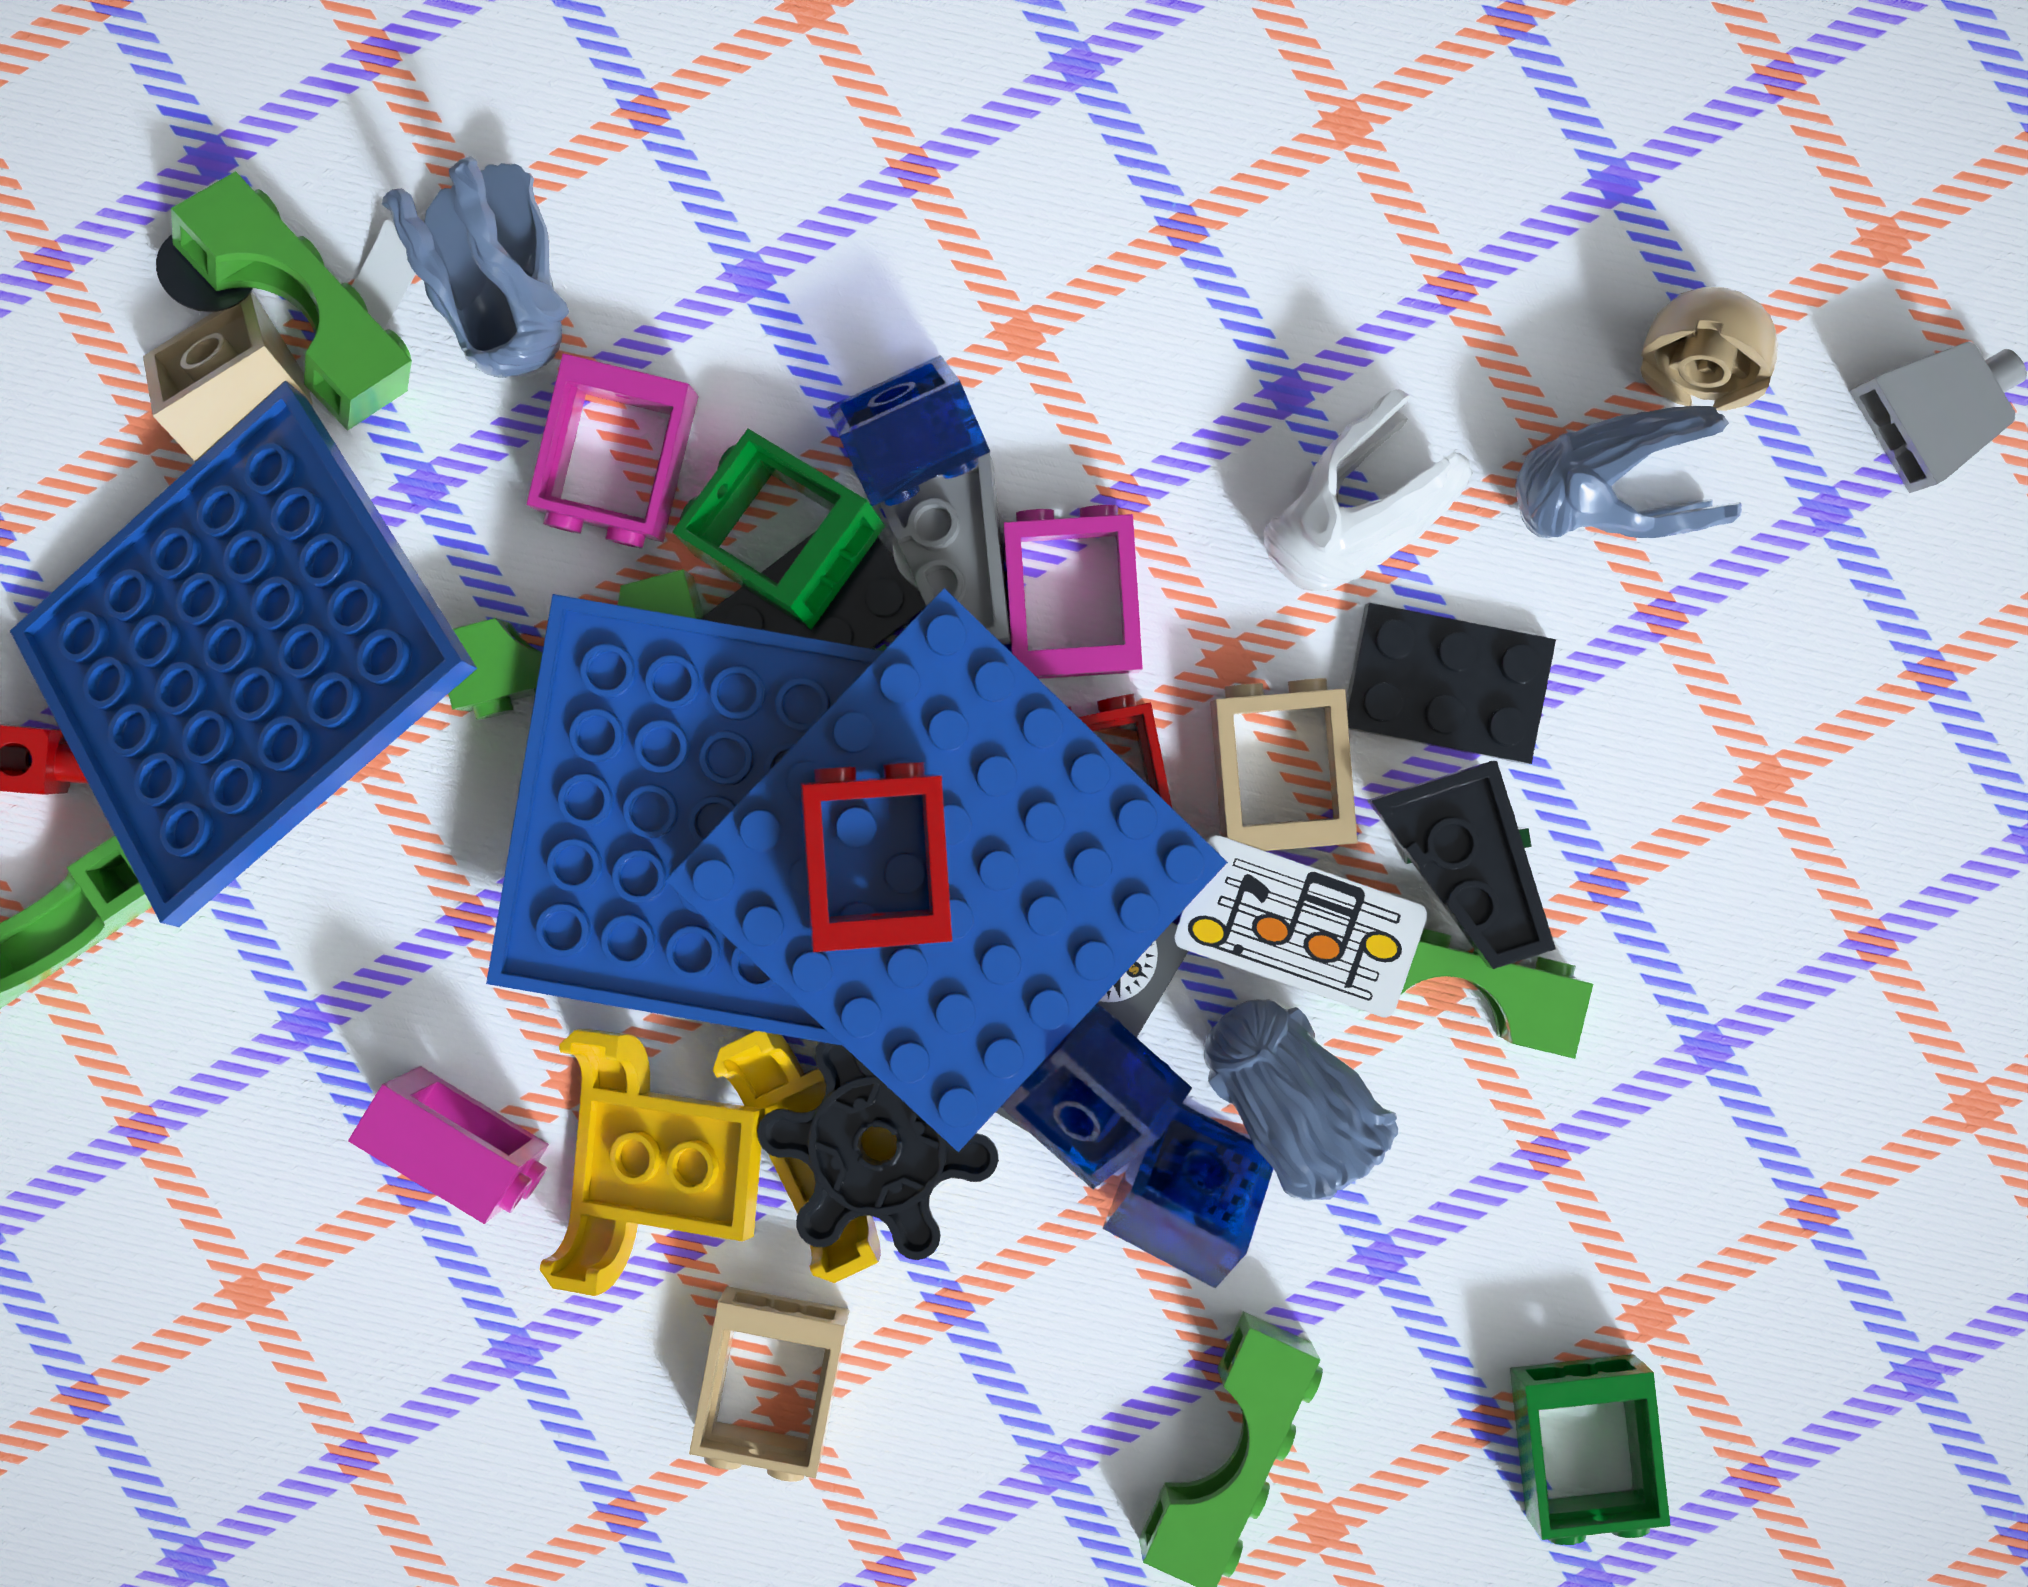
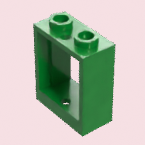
M747 428L739 441L724 452L718 463L717 471L701 493L686 504L681 513L680 521L672 533L695 557L812 630L883 531L885 525L867 499ZM771 475L830 511L779 583L774 582L720 547Z
M1635 1354L1510 1368L1525 1514L1541 1540H1548L1558 1545H1575L1584 1542L1587 1538L1586 1535L1612 1533L1622 1538H1639L1648 1535L1650 1528L1671 1526L1654 1371ZM1624 1401L1633 1490L1548 1499L1539 1410Z

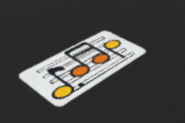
M1215 835L1207 841L1228 863L1183 910L1175 933V942L1178 947L1380 1017L1387 1018L1394 1013L1426 923L1427 911L1424 906L1222 836Z

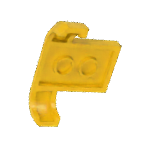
M577 1029L559 1044L560 1053L572 1054L577 1058L581 1068L582 1084L569 1223L560 1246L550 1257L541 1261L539 1268L551 1288L590 1296H598L609 1290L619 1279L629 1260L638 1224L742 1242L754 1237L762 1150L758 1141L757 1130L760 1121L765 1116V1109L650 1092L648 1056L641 1041L633 1035L593 1029Z
M753 1031L719 1049L713 1072L717 1078L723 1076L732 1084L744 1106L764 1108L765 1115L775 1109L784 1108L795 1112H808L816 1109L826 1095V1082L819 1068L816 1067L804 1073L797 1057L782 1035ZM871 1126L863 1133L861 1141L863 1150L872 1159L887 1160L896 1153L897 1138L889 1130L883 1127ZM769 1155L798 1214L801 1207L810 1200L814 1193L816 1184L814 1173L808 1164L800 1159L792 1157L778 1158ZM859 1216L851 1220L844 1228L840 1238L832 1245L826 1247H813L810 1245L812 1260L809 1268L813 1276L836 1283L877 1264L881 1257V1246L873 1216Z

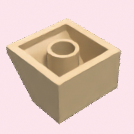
M252 292L238 305L209 314L143 356L152 415L195 462L285 381L302 393L311 405L313 404L310 391L304 385V372L259 300Z

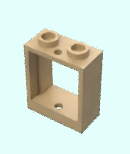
M1327 678L1288 681L1289 693L1264 695L1263 683L1225 686V698L1210 701L1221 836L1263 851L1357 844L1345 689L1327 690ZM1324 708L1333 818L1243 825L1234 715Z
M727 1286L717 1303L689 1455L704 1457L706 1464L718 1469L734 1470L742 1465L767 1469L766 1472L769 1476L781 1481L797 1482L803 1480L804 1476L816 1479L823 1455L850 1309ZM734 1331L825 1348L808 1439L717 1422Z

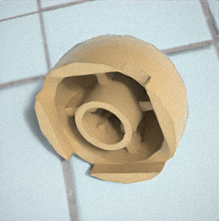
M1702 287L1683 292L1657 313L1641 352L1643 362L1640 370L1643 379L1656 393L1679 405L1691 406L1692 399L1690 395L1702 400H1715L1713 407L1717 411H1727L1749 406L1765 395L1775 370L1778 355V339L1771 315L1758 301L1731 288Z

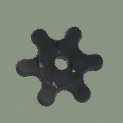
M819 1042L816 1046L815 1061L826 1082V1095L822 1103L816 1109L808 1112H795L785 1108L775 1109L764 1116L757 1130L758 1141L762 1149L769 1155L778 1158L792 1157L800 1159L808 1164L814 1173L816 1182L814 1193L810 1200L801 1207L796 1217L798 1234L805 1243L813 1247H826L832 1245L840 1238L844 1228L851 1220L859 1216L870 1215L879 1218L888 1226L892 1234L894 1246L900 1254L908 1259H925L935 1252L941 1239L940 1226L930 1208V1195L933 1189L940 1182L950 1178L963 1179L969 1182H981L989 1178L995 1172L999 1162L998 1149L988 1136L976 1133L959 1152L956 1151L844 1046ZM871 1126L883 1127L889 1130L897 1138L895 1155L882 1161L869 1157L863 1150L861 1142L863 1133Z

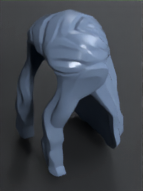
M472 156L460 159L449 168V176L454 185L451 188H444L438 192L426 210L424 222L417 215L410 193L402 188L392 189L387 192L382 199L381 205L391 211L398 237L406 248L407 261L418 277L424 281L428 299L455 333L465 358L469 362L474 363L477 370L497 378L518 376L546 366L555 357V353L559 351L560 343L562 342L561 321L569 314L566 302L553 288L549 264L550 239L543 216L535 201L533 192L534 178L532 174L525 172L522 166L515 163L511 165L501 163L498 166L488 164L484 170H480L477 166V160Z
M1684 406L1636 414H1624L1590 424L1576 432L1562 434L1555 440L1540 445L1526 456L1515 484L1521 518L1526 528L1540 538H1558L1579 527H1594L1607 533H1617L1634 538H1660L1733 523L1741 516V502L1713 506V499H1705L1638 512L1619 500L1612 489V486L1620 478L1652 453L1721 433L1729 422L1723 414L1717 412L1715 407Z
M1270 999L1248 1000L1227 1012L1209 1031L1204 1045L1205 1064L1210 1069L1208 1082L1220 1098L1234 1105L1254 1148L1275 1170L1281 1187L1287 1195L1303 1201L1331 1200L1337 1191L1343 1190L1357 1179L1364 1178L1374 1166L1380 1165L1383 1162L1386 1152L1391 1150L1393 1141L1398 1135L1399 1128L1396 1123V1112L1383 1108L1374 1099L1360 1075L1316 1041L1315 1032L1307 1016L1299 1008L1285 1009Z

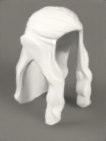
M1400 389L1391 390L1377 401L1370 412L1348 425L1339 437L1322 453V458L1314 466L1308 486L1302 495L1283 512L1281 517L1273 518L1270 520V524L1266 525L1264 544L1269 559L1282 575L1301 590L1310 592L1330 591L1351 580H1357L1364 575L1367 569L1382 564L1399 549L1419 538L1431 524L1451 507L1452 503L1467 487L1469 479L1473 475L1470 461L1465 455L1454 451L1390 495L1355 507H1339V489L1345 477L1359 467L1372 452L1406 424L1408 418L1398 411L1406 404L1410 394Z

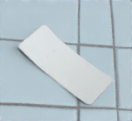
M389 219L384 221L366 261L351 285L364 300L368 313L383 329L393 316L416 274L407 261L406 248L398 237L393 221Z

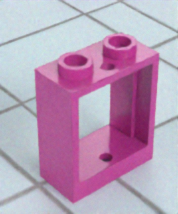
M563 353L526 505L545 514L544 525L559 530L581 534L584 523L607 529L605 539L621 545L643 549L645 538L664 543L699 398L698 394L688 383ZM586 395L670 415L645 519L561 499Z
M1093 505L1080 508L1079 518L1055 519L1054 510L1030 509L1016 512V522H1004L1012 654L1038 679L1141 672L1143 670L1133 514L1118 515L1117 505ZM1116 536L1123 645L1028 651L1021 542Z
M422 1066L383 1083L348 1139V1142L483 1224H486L501 1210L512 1213L522 1198L527 1200L547 1170V1167L539 1161L549 1146L548 1143Z

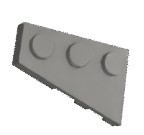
M990 453L866 470L865 473L885 513L889 526L901 548L926 606L945 588L1003 645L1011 644L995 474ZM891 471V472H889V473H887V474H885V475H878V474H876V473Z

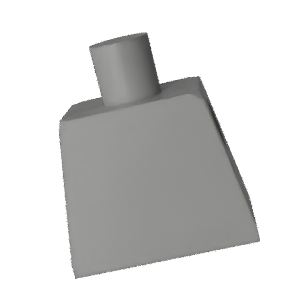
M1968 341L1883 373L1856 386L1849 392L1910 494L1938 485L1946 480L2015 421L2016 412L2006 397L2005 392L2024 382L2027 378V370L2019 355L2011 349H2003L1985 360L1977 346Z

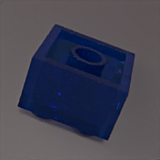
M941 355L826 407L871 506L883 501L887 506L907 501L920 491V484L940 475H943L945 479L961 476L979 464L977 458L991 452L961 381Z
M1097 1003L1006 1100L1001 1108L1094 1190L1162 1136L1192 1087L1174 1072L1166 1062L1161 1060L1126 1029L1118 1019Z
M1167 1095L1120 1181L1102 1229L1216 1289L1247 1254L1274 1169L1254 1148L1251 1139Z

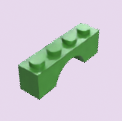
M235 171L171 208L173 245L216 291L231 288L265 290L286 299L296 306L307 318L312 326L315 338L305 352L304 385L347 431L408 391L412 359L404 341L394 331L390 329L384 330L368 313L364 300L354 287L345 282L341 284L324 266L319 251L309 239L304 236L297 237L281 220L277 207L265 192L260 189L254 191Z
M684 569L620 586L618 605L695 619H701L704 616L694 576ZM493 618L453 629L477 667L472 674L448 694L453 710L474 711L476 720L487 719L513 712V700L536 694L543 652L525 641L511 623Z
M115 835L68 866L66 878L51 892L28 908L0 923V1009L152 907Z
M1423 928L1401 995L1413 985L1430 978L1444 976L1463 978L1474 985L1487 1000L1494 1016L1498 1037L1515 1045L1572 1059L1576 1058L1594 985L1593 983L1573 977L1576 965L1538 956L1535 968L1512 963L1492 969L1487 967L1475 949L1473 952L1449 947L1452 935Z
M1242 1312L1217 1367L1223 1387L1241 1407L1242 1429L1238 1444L1230 1458L1212 1474L1190 1482L1164 1483L1139 1538L1144 1564L1195 1587H1217L1222 1575L1228 1578L1232 1576L1241 1558L1243 1540L1239 1538L1249 1517L1257 1519L1266 1504L1270 1490V1484L1266 1482V1479L1275 1459L1283 1461L1293 1445L1296 1425L1292 1424L1300 1404L1302 1401L1310 1403L1320 1386L1323 1368L1318 1366L1321 1359L1312 1342L1251 1314Z

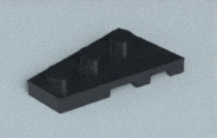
M1497 761L1485 762L1367 800L1487 967L1496 969L1556 950Z

